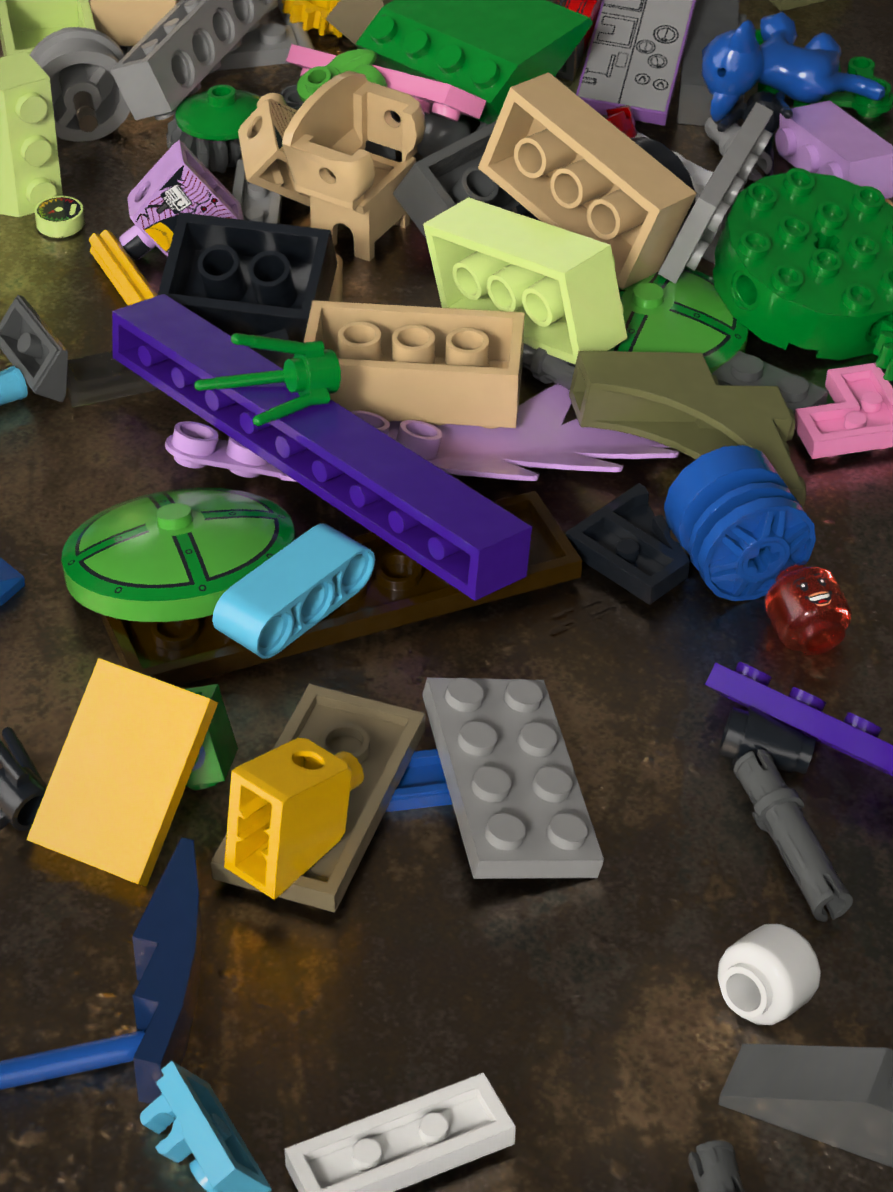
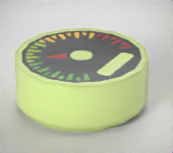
M54 196L42 200L35 207L36 227L40 233L54 238L69 237L79 232L85 224L83 205L75 198Z

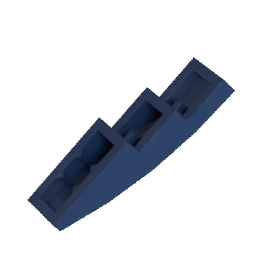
M182 837L132 936L137 981H140L133 994L137 1031H145L133 1060L138 1101L151 1104L162 1094L156 1084L164 1075L161 1069L170 1061H174L180 1066L182 1064L188 1047L200 990L203 933L194 840Z

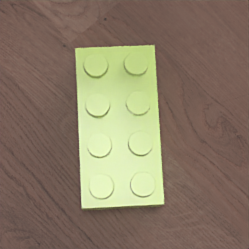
M469 197L423 223L442 308L525 312L523 343L536 350L540 347L546 350L547 354L572 364H576L578 351H608L627 339L623 316L624 309L620 299L615 259L610 244Z

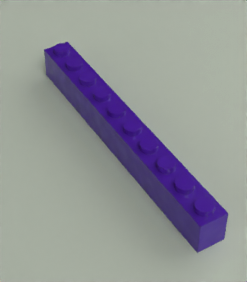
M162 294L112 311L113 359L474 601L527 577L532 526L331 399L328 404L312 405L278 420L256 426L253 423L254 416L295 399L300 395L297 392L291 393L287 389L285 382L219 390H196L194 383L200 379L283 369L249 347L233 344L230 335L167 295Z

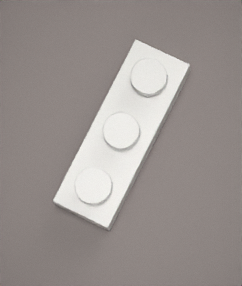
M484 1073L287 1147L284 1149L285 1166L298 1192H395L514 1145L516 1126Z

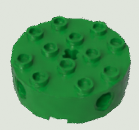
M792 168L787 173L762 177L739 192L727 216L714 252L715 266L713 269L715 290L732 316L761 340L786 350L790 343L802 349L817 350L816 358L839 361L873 354L876 344L875 340L883 320L887 321L888 316L893 313V206L887 203L883 194L874 187L859 186L836 176L810 173L802 168Z

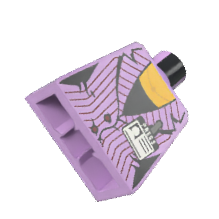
M179 139L130 192L127 198L129 216L135 225L123 233L119 240L125 251L135 260H139L156 246L168 257L179 212L244 220L241 204Z

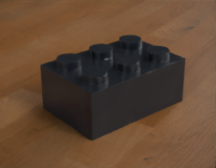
M179 212L157 296L167 295L230 336L234 333L259 336L286 329L289 340L304 342L312 301H329L337 268V258L331 230Z

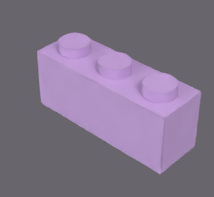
M830 100L791 108L793 116L790 119H786L780 113L779 129L775 135L778 154L794 167L805 169L810 173L836 176L859 186L874 187L883 194L885 199L893 197V145Z

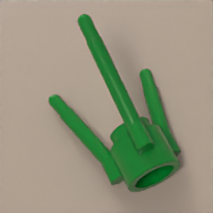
M234 333L231 336L233 344L295 355L293 358L285 361L283 370L200 379L194 383L196 390L204 391L285 382L287 389L291 393L297 392L300 396L254 416V425L261 426L312 405L328 404L330 402V394L337 392L340 387L341 369L337 355L332 349H324L323 341L297 342Z

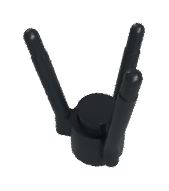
M767 91L756 92L748 99L747 103L738 102L735 105L734 111L726 116L717 126L719 132H724L740 118L744 119L745 122L756 102L774 111L765 127L766 130L773 134L764 149V152L772 159V168L768 174L764 172V177L774 175V131L779 126L780 113L786 119H790L793 116L791 108L784 101L785 94L781 91L775 94Z
M6 727L2 730V736L8 745V749L0 739V764L2 766L0 769V830L8 823L19 831L30 830L48 785L42 780L14 730Z

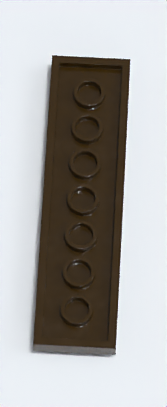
M531 491L492 501L532 526L527 577L476 601L371 532L352 537L353 540L374 552L375 565L366 585L344 604L271 658L262 659L215 629L212 622L213 615L172 622L129 621L102 614L101 618L123 667L171 685L180 686L581 578L582 559L537 492Z

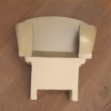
M346 71L336 75L320 86L295 113L284 132L282 146L294 181V189L310 196L311 228L331 230L335 246L337 244L338 223L346 225L353 233L354 253L357 258L370 262L375 257V242L393 225L406 228L410 224L409 215L395 198L393 192L416 162V158L412 156L417 153V145L422 141L425 133V115L419 101L407 93L369 82L365 74ZM391 110L399 115L401 123L396 122L392 118ZM368 140L401 151L402 161L397 162L366 151V141Z

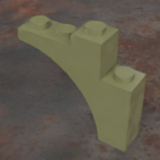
M578 351L569 397L580 427L607 429L636 435L676 449L694 459L724 446L746 445L763 452L782 477L790 492L798 500L802 508L804 507L806 485L804 479L798 476L790 459L789 446L786 443L794 435L795 416L793 410L787 407L778 386L719 385L716 375L711 374L702 353Z

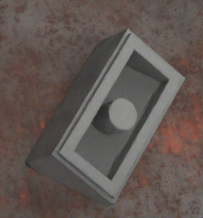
M17 295L0 322V349L12 365L21 371L26 383L34 393L63 402L66 396L68 351L25 297Z

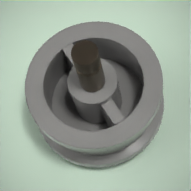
M67 27L48 35L32 50L30 56L50 77L56 137L75 142L92 141L112 133L126 120L130 109L110 71L124 57V54L118 44L109 36L90 28Z

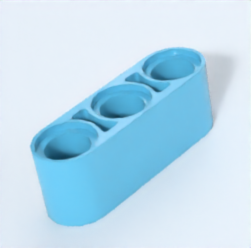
M320 523L228 588L215 606L212 619L214 628L262 659L271 658L344 604L366 585L375 565L374 552L328 524Z

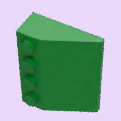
M393 0L379 10L355 44L359 49H368L376 53L377 57L373 65L450 84L486 100L481 117L477 120L489 125L497 121L510 87L548 72L555 77L590 29L593 22L590 17L548 0Z

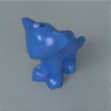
M784 12L762 17L760 30L764 43L761 45L756 40L755 27L752 21L747 20L738 29L717 35L702 49V77L708 91L713 95L710 113L715 122L725 118L739 98L751 90L757 82L771 86L793 100L804 103L819 102L824 96L839 91L851 92L879 101L885 96V87L880 83L863 76L839 72V58L842 55V51L831 35L822 32L814 36L804 48L794 46V41L798 36L795 22Z

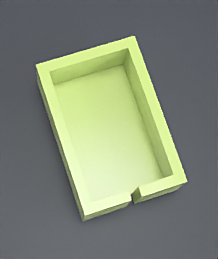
M0 0V39L4 56L27 51L30 55L41 40L63 28L83 27L96 30L89 0Z

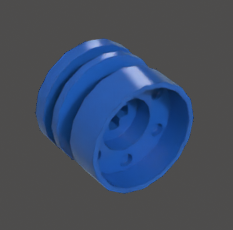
M746 445L718 448L701 455L685 467L669 487L664 503L666 523L680 545L690 555L691 562L700 572V576L705 584L716 596L731 601L758 599L777 591L795 578L810 559L816 542L814 523L762 451Z

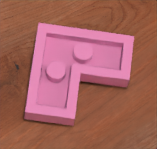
M875 363L828 369L825 387L834 403L795 410V430L812 459L893 447V387L889 381L884 380L882 369L876 367Z

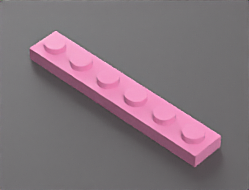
M292 44L286 62L302 68L301 77L311 68L328 65L337 55ZM372 65L382 74L388 88L411 95L420 102L423 112L426 114L432 112L455 122H458L461 114L477 119L481 117L486 100L450 84Z

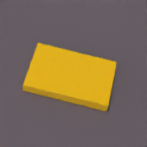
M98 658L26 840L147 887L218 702Z

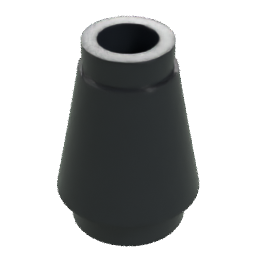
M749 706L747 711L732 707L724 728L718 755L732 758L731 765H735L741 756L753 751L756 760L761 766L762 763L757 756V752L759 749H763L771 754L777 770L806 774L814 752L816 739L804 735V733L752 706Z

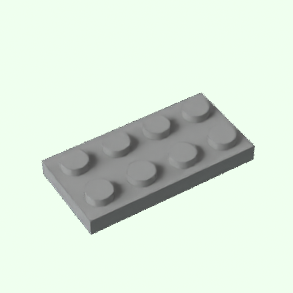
M756 102L696 200L658 272L660 276L676 284L686 266L695 271L708 246H710L721 224L731 210L739 192L744 188L753 167L773 134L766 130L765 127L774 111Z
M427 677L422 697L473 879L598 878L604 858L544 680Z

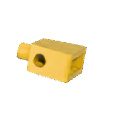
M296 738L231 771L224 868L273 900L280 896L341 841L346 830L350 792L362 784L364 780V771L357 758L346 751H340L334 755L307 738Z

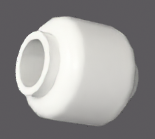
M764 924L726 949L719 961L717 977L725 1002L736 1014L757 1025H774L788 1018L811 1000L819 988L821 970L817 955L810 943L796 930L782 924Z

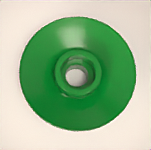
M216 85L209 88L206 92L196 94L183 101L176 110V123L183 132L196 138L213 141L239 139L238 131L240 125L257 109V102L261 97L251 92L236 90L229 85Z

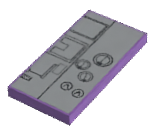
M602 0L576 95L601 115H607V109L629 105L635 121L665 126L697 0Z

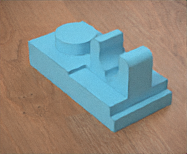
M170 1061L161 1069L164 1075L156 1082L162 1094L140 1114V1121L143 1126L157 1134H160L173 1123L170 1134L156 1146L158 1153L176 1163L183 1161L193 1153L195 1160L190 1163V1169L196 1180L207 1192L272 1191L271 1186L210 1084L174 1061Z

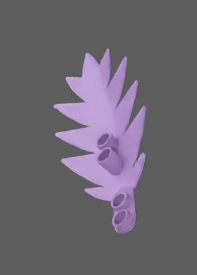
M559 384L547 388L518 406L516 428L499 427L488 429L471 425H431L417 420L388 422L385 418L375 413L359 410L351 411L448 474L537 481L539 474L520 466L576 471L621 472L623 465L596 458L653 459L677 458L679 455V451L664 449L671 447L636 435L607 429L580 427L578 419L563 424L572 402L569 397V390ZM192 421L179 422L175 425L173 435L166 439V450L174 456V460L178 464L188 468L198 469L209 465L229 469L232 473L246 478H255L261 474L278 477L282 481L297 482L230 436L228 441L218 439V432L202 423Z

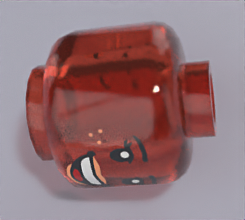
M805 565L791 566L783 570L776 577L775 583L770 587L765 596V610L779 640L790 650L802 651L806 655H819L828 652L842 642L845 637V631L851 623V608L839 583L832 573L824 568L816 566L806 567Z

